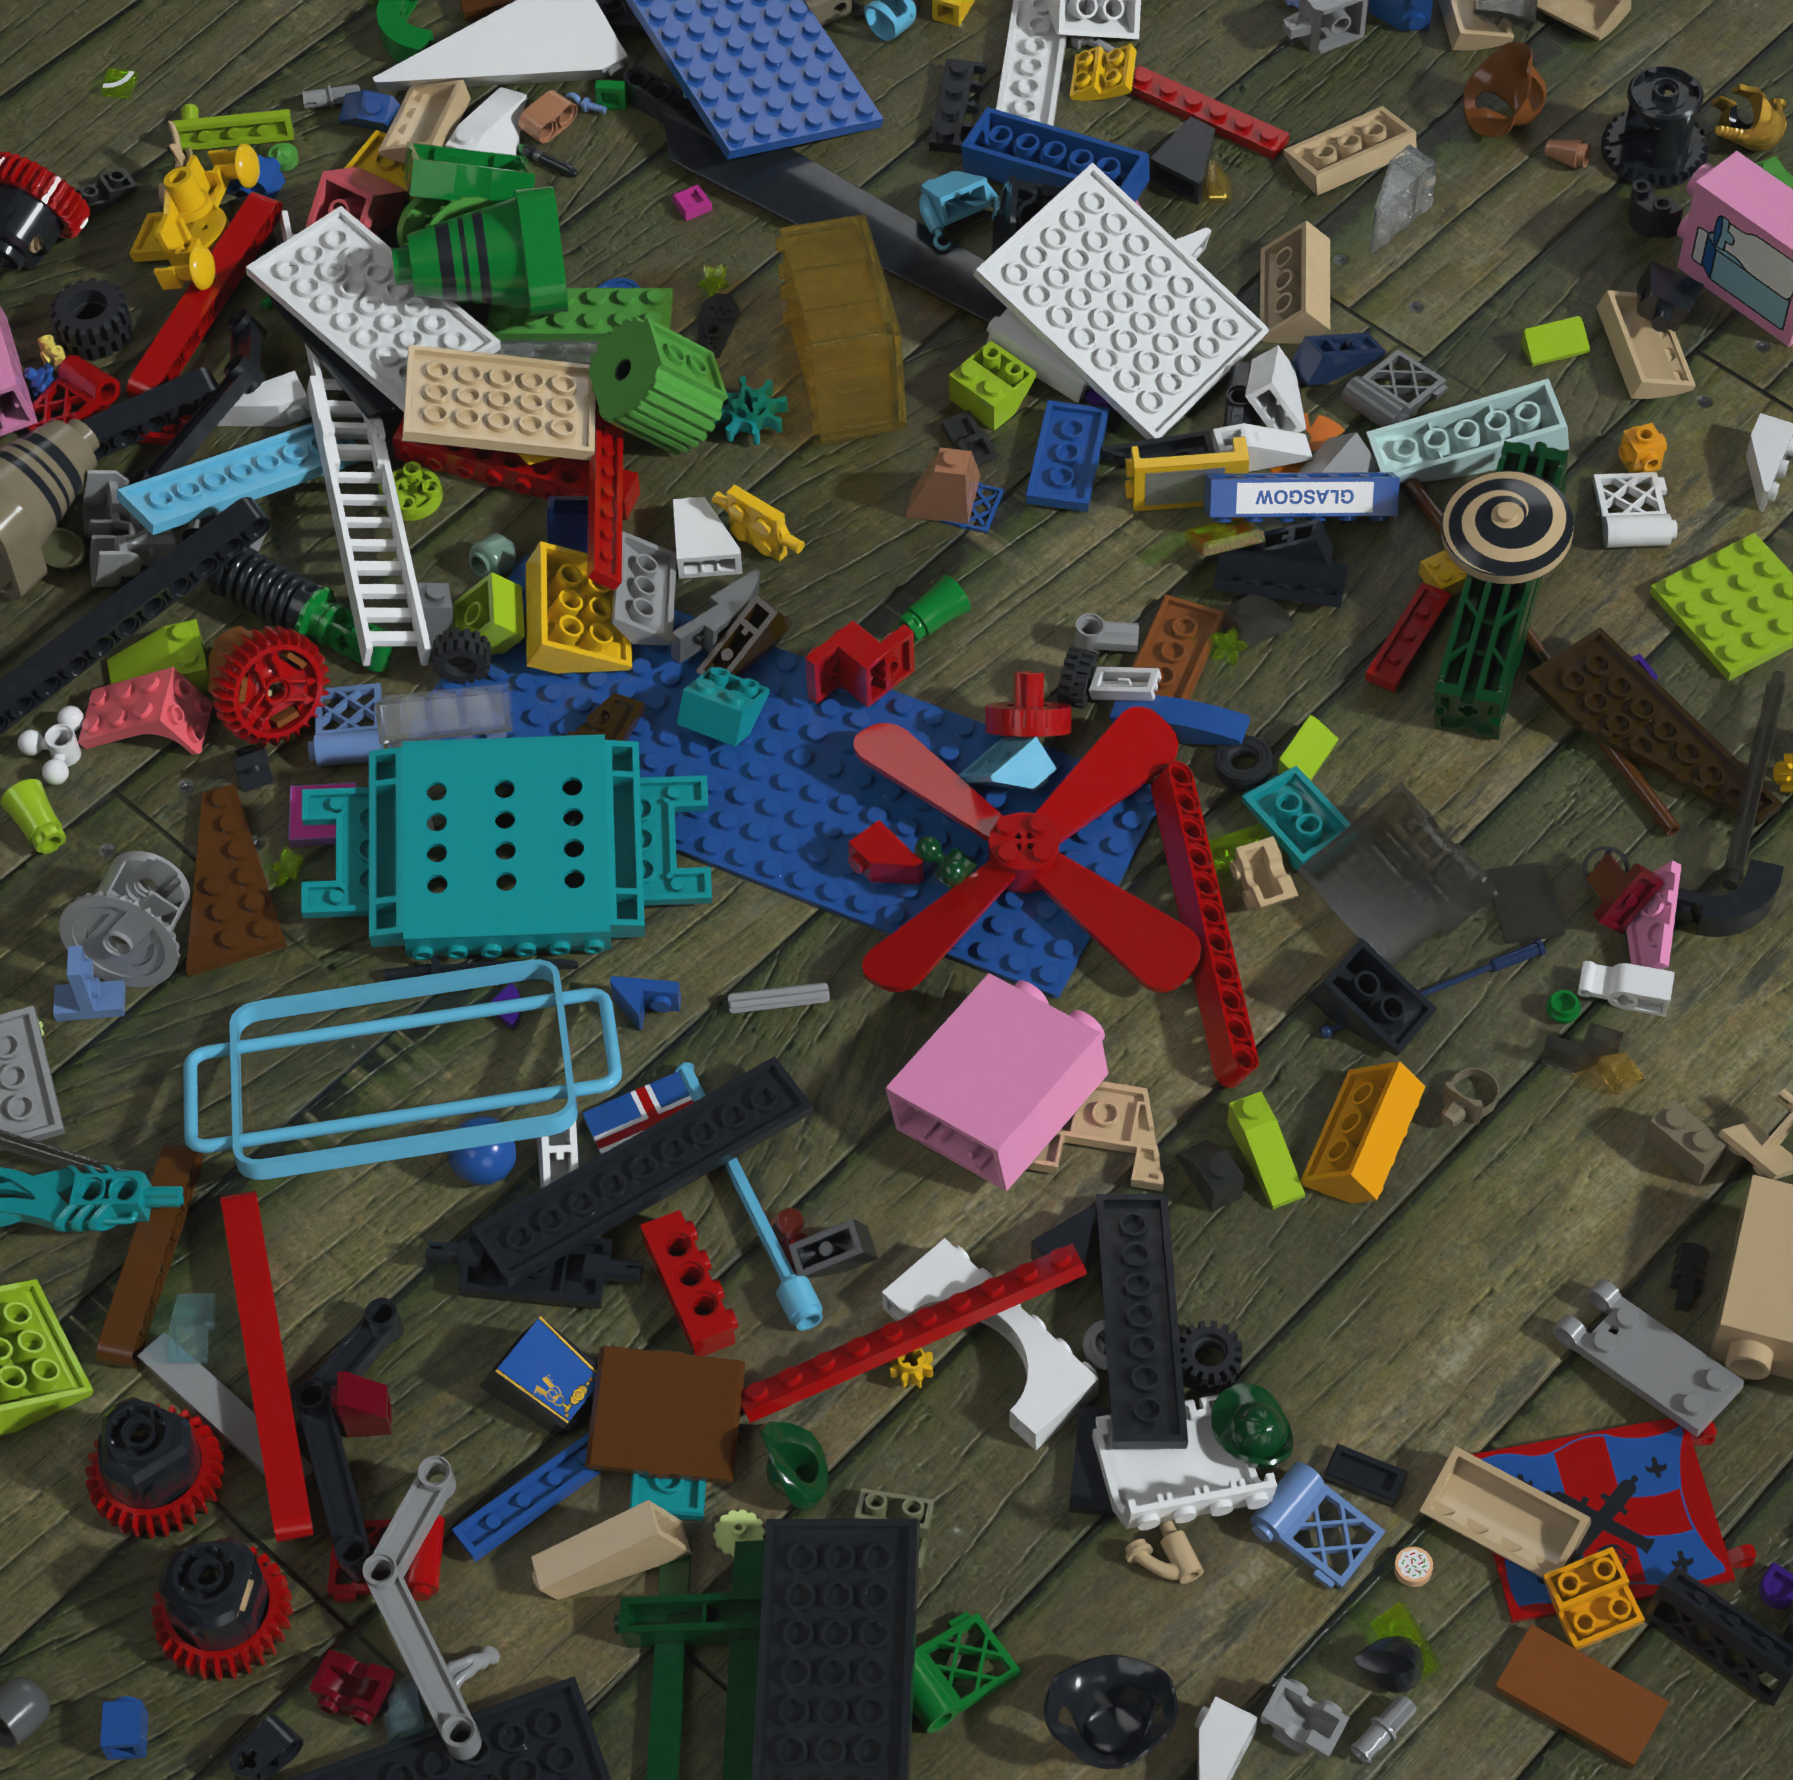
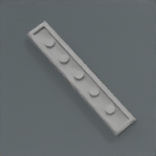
M162 1333L137 1356L139 1362L265 1475L255 1413L167 1333ZM301 1455L304 1477L306 1478L314 1469L313 1465Z

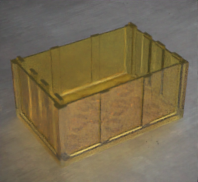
M862 214L780 228L781 237L775 238L776 251L783 254V264H778L779 279H785V285L780 286L781 301L787 300L788 309L787 312H782L784 327L789 326L792 333L798 361L809 396L810 407L815 420H812L813 435H819L821 443L907 429L901 331L866 215Z

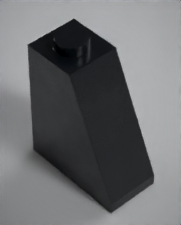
M1191 116L1150 158V180L1198 205L1202 200L1214 152L1215 128Z

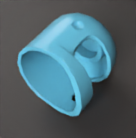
M874 0L864 7V15L867 24L877 37L885 41H891L913 24L916 18V6L913 0Z

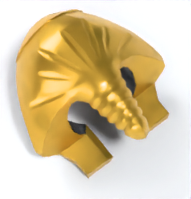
M1741 83L1735 86L1731 92L1747 98L1752 106L1754 120L1749 124H1744L1737 116L1738 105L1734 100L1723 96H1718L1712 100L1711 106L1722 111L1719 118L1721 126L1713 127L1714 133L1717 136L1752 151L1773 149L1784 136L1787 128V121L1783 112L1786 109V100L1773 98L1768 101L1765 94L1757 87Z

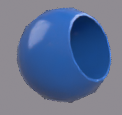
M476 1116L462 1122L456 1129L499 1123L501 1121L490 1116ZM513 1141L448 1151L447 1157L451 1168L460 1179L475 1186H489L505 1179L511 1172L516 1161V1146Z

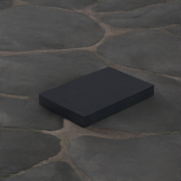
M1080 1405L1069 1512L1117 1517L1111 1506L1092 1438L1093 1429H1097L1096 1417L1110 1415L1109 1408Z

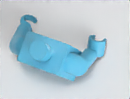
M951 171L935 179H928L921 185L922 195L919 198V211L930 234H935L933 239L934 246L941 251L947 250L951 246V242L946 246H941L937 241L944 236L942 233L944 226L990 206L994 209L992 214L993 221L998 209L1000 210L999 196L989 185L986 177Z

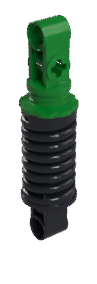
M200 528L185 530L182 534L181 542ZM251 547L245 549L206 579V586L210 593L220 595L234 604H238L252 614L258 615L261 619L268 620L274 626L293 629L297 633L309 638L311 642L317 639L319 644L331 647L339 654L347 656L363 665L352 612L342 604H335L336 598L332 589L324 588L313 581H308L306 577L299 576L297 572L289 570L282 564L279 565L277 561L269 559L264 554H259L258 551ZM368 623L369 631H388L373 623ZM373 646L370 665L364 667L375 672L387 670L391 665L393 646Z

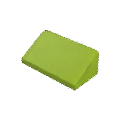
M1580 316L1523 330L1521 346L1532 366L1590 353L1586 331Z
M1309 715L1280 757L1277 774L1280 775L1297 766L1311 781L1337 744L1339 738L1317 718Z

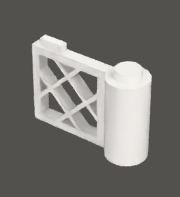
M1657 472L1594 474L1593 485L1602 521V536L1605 548L1670 546L1672 539L1677 538L1676 520H1671L1670 514L1666 513L1662 496L1667 493L1664 477H1658ZM1651 484V488L1644 492L1635 487V485ZM1603 485H1614L1620 489L1612 493L1603 488ZM1629 493L1638 499L1632 504L1621 497ZM1647 503L1656 508L1657 511L1646 512L1640 507ZM1615 504L1625 511L1622 513H1609L1608 508Z

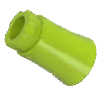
M37 779L20 781L3 794L0 806L15 821L28 842L34 846L37 852H42L44 855L50 854L65 843L66 835L62 830V824L48 801L41 781Z

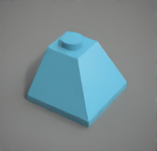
M1037 737L1001 738L958 776L969 784L1037 790L1048 782L1049 779L1047 777L1056 770V767Z

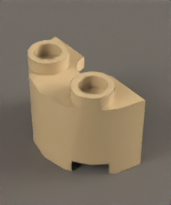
M1274 836L1236 848V860L1230 862V869L1235 881H1241L1244 890L1242 898L1247 910H1260L1298 896L1291 876L1284 869L1282 855Z

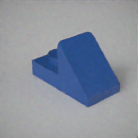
M611 976L610 985L613 1001L640 1031H642L646 1009H653L662 1013L668 1011L680 1012L682 999L679 982Z

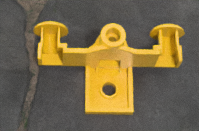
M240 144L237 150L228 151L227 149L208 151L207 154L214 166L213 170L204 171L196 155H191L186 167L175 168L164 177L163 182L166 187L164 190V212L147 213L129 252L133 262L169 260L172 266L155 268L153 271L163 290L180 289L185 281L191 280L200 290H206L212 285L215 278V262L211 252L230 224L224 211L219 208L221 200L230 180L238 179L244 188L250 189L256 185L259 179V159L255 150L250 145Z

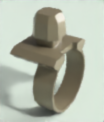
M1467 1068L1458 1072L1452 1081L1445 1082L1441 1099L1445 1107L1442 1110L1441 1121L1449 1127H1454L1466 1117V1120L1472 1124H1479L1481 1117L1492 1112L1498 1102L1499 1085L1496 1078L1483 1069ZM1468 1077L1480 1078L1493 1087L1496 1098L1491 1104L1483 1107L1482 1100H1474L1463 1096L1456 1090L1454 1084Z

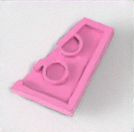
M1673 860L1653 871L1665 883L1626 928L1631 964L1662 970L1669 967L1681 864Z

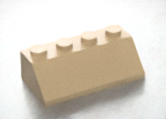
M1304 221L1261 248L1260 320L1270 329L1261 340L1263 343L1301 344L1305 336H1319L1330 331V238L1308 221Z

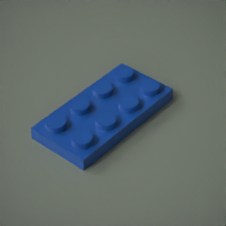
M1047 401L1026 492L1027 504L1088 512L1100 460L1101 447L1103 446L1107 428L1109 408Z

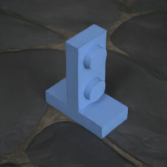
M82 945L68 946L67 978L70 984L54 986L53 1015L55 1021L125 1016L126 987L124 981L100 982L99 977H94L93 961L91 958L87 959Z

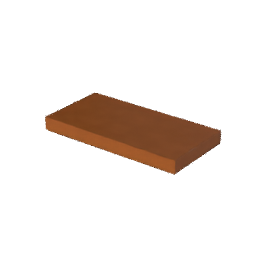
M1167 594L1164 595L1132 666L1134 668H1159L1162 678L1160 682H1157L1159 687L1157 691H1154L1155 695L1190 700L1223 626L1226 612Z
M1533 1624L1530 1625L1494 1688V1691L1632 1770L1670 1703Z

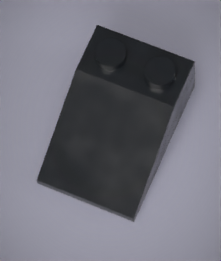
M1360 938L1344 951L1306 995L1332 1021L1395 1056H1398L1437 1010L1427 998L1363 938Z

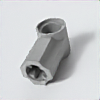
M1085 613L1076 621L1074 647L1097 653L1100 650L1137 652L1139 623L1104 621L1097 614Z

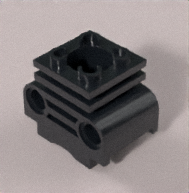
M1010 175L1002 191L1000 210L998 209L997 215L993 219L992 254L1068 185L1055 187L1016 180V176Z

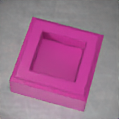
M698 184L672 195V203L686 221L712 211V202Z

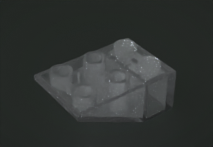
M1410 144L1389 161L1374 208L1370 251L1372 253L1382 245H1387L1400 230L1408 228L1412 221L1421 213H1426L1434 202L1433 191L1437 180V162Z

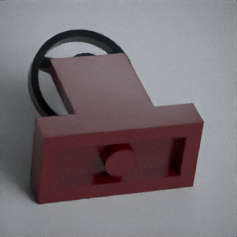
M1611 846L1593 849L1585 857L1582 865L1584 881L1603 901L1593 913V916L1599 923L1620 934L1625 931L1665 883L1658 874L1638 863H1635L1630 869V864L1625 854ZM1606 850L1603 859L1594 865L1592 872L1587 873L1591 857L1598 851ZM1612 851L1617 853L1623 860L1625 872L1612 857Z

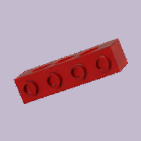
M677 1210L641 1224L640 1228L644 1246L692 1354L706 1356L736 1344L734 1330L739 1328L736 1316L732 1308L725 1309L722 1300L725 1299L722 1285L718 1278L712 1280L708 1270L712 1269L705 1249L699 1251L695 1241L699 1240L692 1220L686 1222L681 1210ZM675 1251H684V1252H685V1253H684L683 1255H681V1256H672V1255H671V1254H672L673 1252H675ZM689 1280L698 1281L697 1284L692 1286L684 1285ZM704 1309L712 1311L708 1315L697 1314L700 1310Z

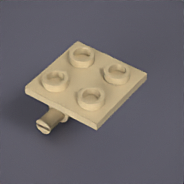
M1786 1088L1779 1092L1775 1100L1780 1102L1791 1113L1771 1136L1752 1121L1722 1129L1718 1134L1719 1137L1728 1143L1727 1148L1732 1153L1745 1157L1754 1165L1753 1169L1757 1174L1773 1180L1793 1174V1155L1781 1146V1143L1793 1128V1095Z

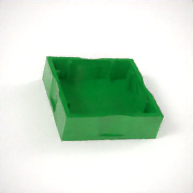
M407 142L403 179L409 196L451 201L459 200L462 196L471 197L473 195L498 203L513 198L514 190L534 188L536 174L533 168L529 166L526 156Z

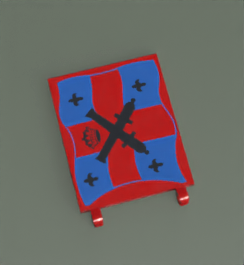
M1671 1418L1472 1454L1591 1517V1525L1569 1564L1613 1546L1630 1580L1628 1586L1635 1600L1653 1597L1661 1582L1676 1566L1706 1587L1735 1582L1732 1568L1744 1569L1754 1565L1756 1551L1753 1545L1744 1544L1728 1551L1726 1550L1693 1446H1707L1715 1442L1717 1430L1713 1422L1698 1437ZM1492 1552L1511 1623L1557 1615L1544 1580L1541 1577Z

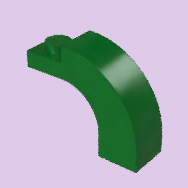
M379 0L376 10L381 43L390 57L401 63L434 45L433 32L431 30L407 23L408 18L418 4V0Z

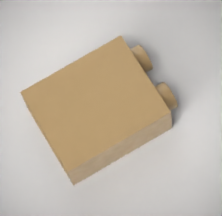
M1757 1175L1752 1176L1741 1208L1709 1357L1712 1359L1724 1361L1729 1371L1742 1378L1759 1380L1768 1377L1769 1374L1793 1380V1184Z

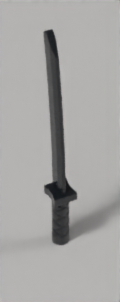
M432 957L431 964L387 968L384 974L385 980L391 981L524 960L441 965L438 957ZM541 959L551 962L557 969L578 968V962L573 960Z

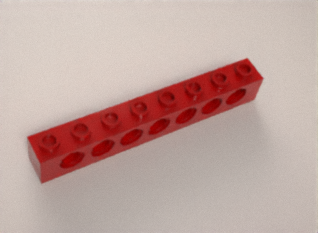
M403 419L392 437L395 457L405 463L415 461L420 463L421 466L428 467L434 471L447 472L464 479L484 482L493 487L499 486L514 490L520 494L540 497L549 502H558L573 506L579 510H588L589 460L559 457L528 465L517 453L402 441ZM623 469V520L627 521L640 495V485L637 472Z

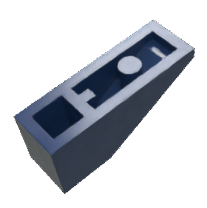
M1368 332L1305 336L1291 360V364L1295 368L1298 380L1303 384H1328L1383 357L1386 351Z

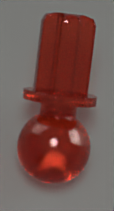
M788 1207L778 1213L776 1226L782 1234L786 1235L779 1242L781 1246L785 1247L787 1260L793 1272L797 1273L788 1245L805 1239L808 1236L805 1233H800L804 1227L803 1214L796 1208Z

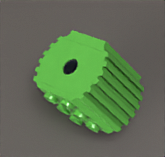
M631 317L632 322L625 319L622 321V326L615 325L612 333L608 331L604 335L605 340L597 344V352H593L590 357L591 364L588 372L592 382V390L595 393L599 406V414L610 424L674 455H680V451L687 453L690 451V446L697 447L699 445L698 441H704L707 438L706 433L714 430L715 421H719L722 416L721 408L723 402L728 398L714 352L649 318L644 321L638 317Z

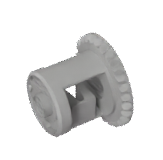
M145 851L122 853L111 862L95 894L86 893L83 897H76L73 902L67 905L59 921L61 940L67 951L68 946L82 945L87 959L91 958L93 961L94 975L103 980H123L125 986L150 987L160 984L173 974L178 964L180 945L175 941L176 934L173 930L189 901V884L183 873L173 863L159 855ZM142 879H150L157 886H150L146 884ZM112 936L123 939L127 944L117 942Z

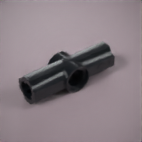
M1239 362L1235 366H1231L1228 390L1226 392L1223 427L1242 423L1251 424L1253 406L1245 397L1251 368L1250 362Z

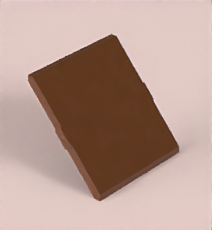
M613 1346L600 1347L585 1467L593 1470L648 1475L647 1477L661 1479L677 1478L724 1484L732 1483L734 1479L745 1362L733 1359L687 1355L684 1352L666 1350L660 1352Z

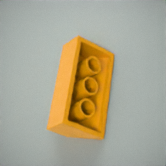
M1400 1061L1350 1069L1302 1175L1301 1184L1304 1187L1351 1204L1378 1200L1426 1086Z

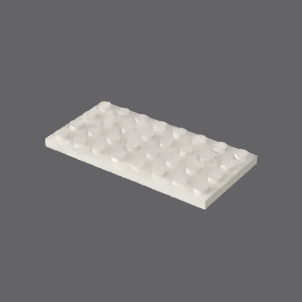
M342 206L246 266L247 275L403 412L409 345L494 354L501 349L500 340L454 301L415 297L413 284L396 286L391 248Z

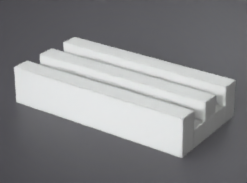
M1097 667L1089 693L1091 699L1154 701V691L1158 690L1157 682L1161 681L1162 676L1159 668Z

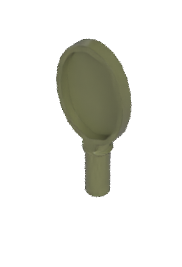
M55 528L41 549L45 563L60 570H70L80 566L87 555L86 544L82 538L65 528Z

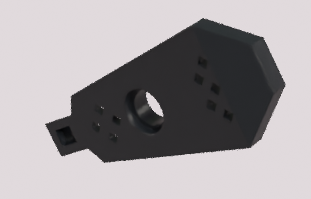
M715 293L701 304L697 344L714 352L715 359L720 358L740 315V309L731 295ZM711 330H717V331H719V332L716 333V334H710V333H708V332L711 331Z

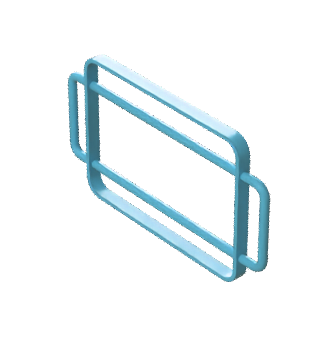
M541 959L510 962L250 1002L241 1006L232 1014L229 1023L230 1042L199 1047L190 1052L185 1058L183 1065L184 1140L191 1150L199 1153L233 1150L238 1171L243 1176L254 1180H266L562 1133L569 1129L577 1120L576 1097L609 1091L616 1087L622 1078V1064L613 1002L609 994L597 988H582L562 992L560 973L557 967L551 962ZM533 979L549 981L555 989V993L240 1040L241 1032L246 1026L268 1019ZM597 1002L600 1009L608 1075L601 1079L574 1083L564 1005ZM557 1006L566 1084L243 1134L241 1054ZM230 1056L232 1135L201 1139L198 1137L197 1066L200 1062L207 1059ZM568 1098V1102L563 1109L557 1113L545 1116L265 1159H251L243 1155V1148Z

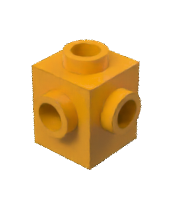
M1653 423L1634 426L1623 431L1621 445L1618 447V456L1629 473L1661 470L1664 453L1667 450V442L1664 435L1657 431Z

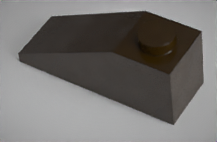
M756 594L696 672L702 675L711 667H720L728 670L730 674L739 677L777 645L793 622Z

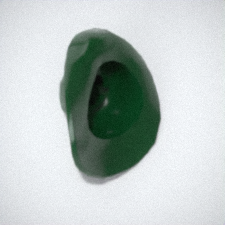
M1239 1383L1225 1389L1218 1395L1211 1411V1428L1219 1445L1237 1461L1249 1466L1268 1469L1283 1463L1293 1453L1294 1442L1291 1427L1280 1405L1268 1390L1255 1384Z
M768 1422L760 1428L761 1437L768 1451L766 1465L768 1481L773 1490L787 1497L796 1508L810 1511L823 1499L828 1485V1465L823 1448L810 1431L798 1425L787 1422Z

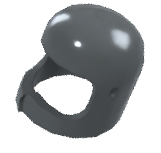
M26 1677L13 1678L0 1687V1719L12 1733V1735H5L0 1731V1746L2 1748L12 1750L18 1747L49 1716L50 1703L43 1689L31 1679Z

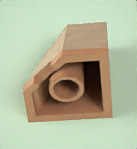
M940 447L912 489L906 517L968 524L980 481V472L972 451Z

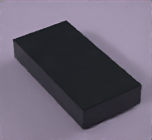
M1337 1443L1325 1470L1323 1480L1393 1508L1406 1478L1407 1471Z

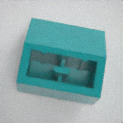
M711 667L683 689L677 725L736 747L750 735L767 700L770 689L759 685L756 680L743 679L732 675L724 668Z

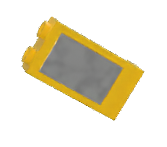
M1233 437L1232 452L1142 459L1139 457L1138 446H1131V458L1125 459L1126 476L1131 478V480H1125L1126 499H1132L1134 511L1204 506L1205 474L1249 473L1246 437Z

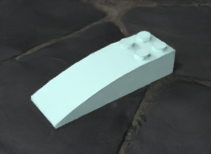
M1549 379L1366 432L1379 471L1393 472L1400 478V483H1405L1413 478L1418 479L1420 482L1496 470L1504 441L1525 443L1530 445L1531 451H1533L1536 442H1544L1547 448L1552 447L1563 451L1569 449L1568 426Z

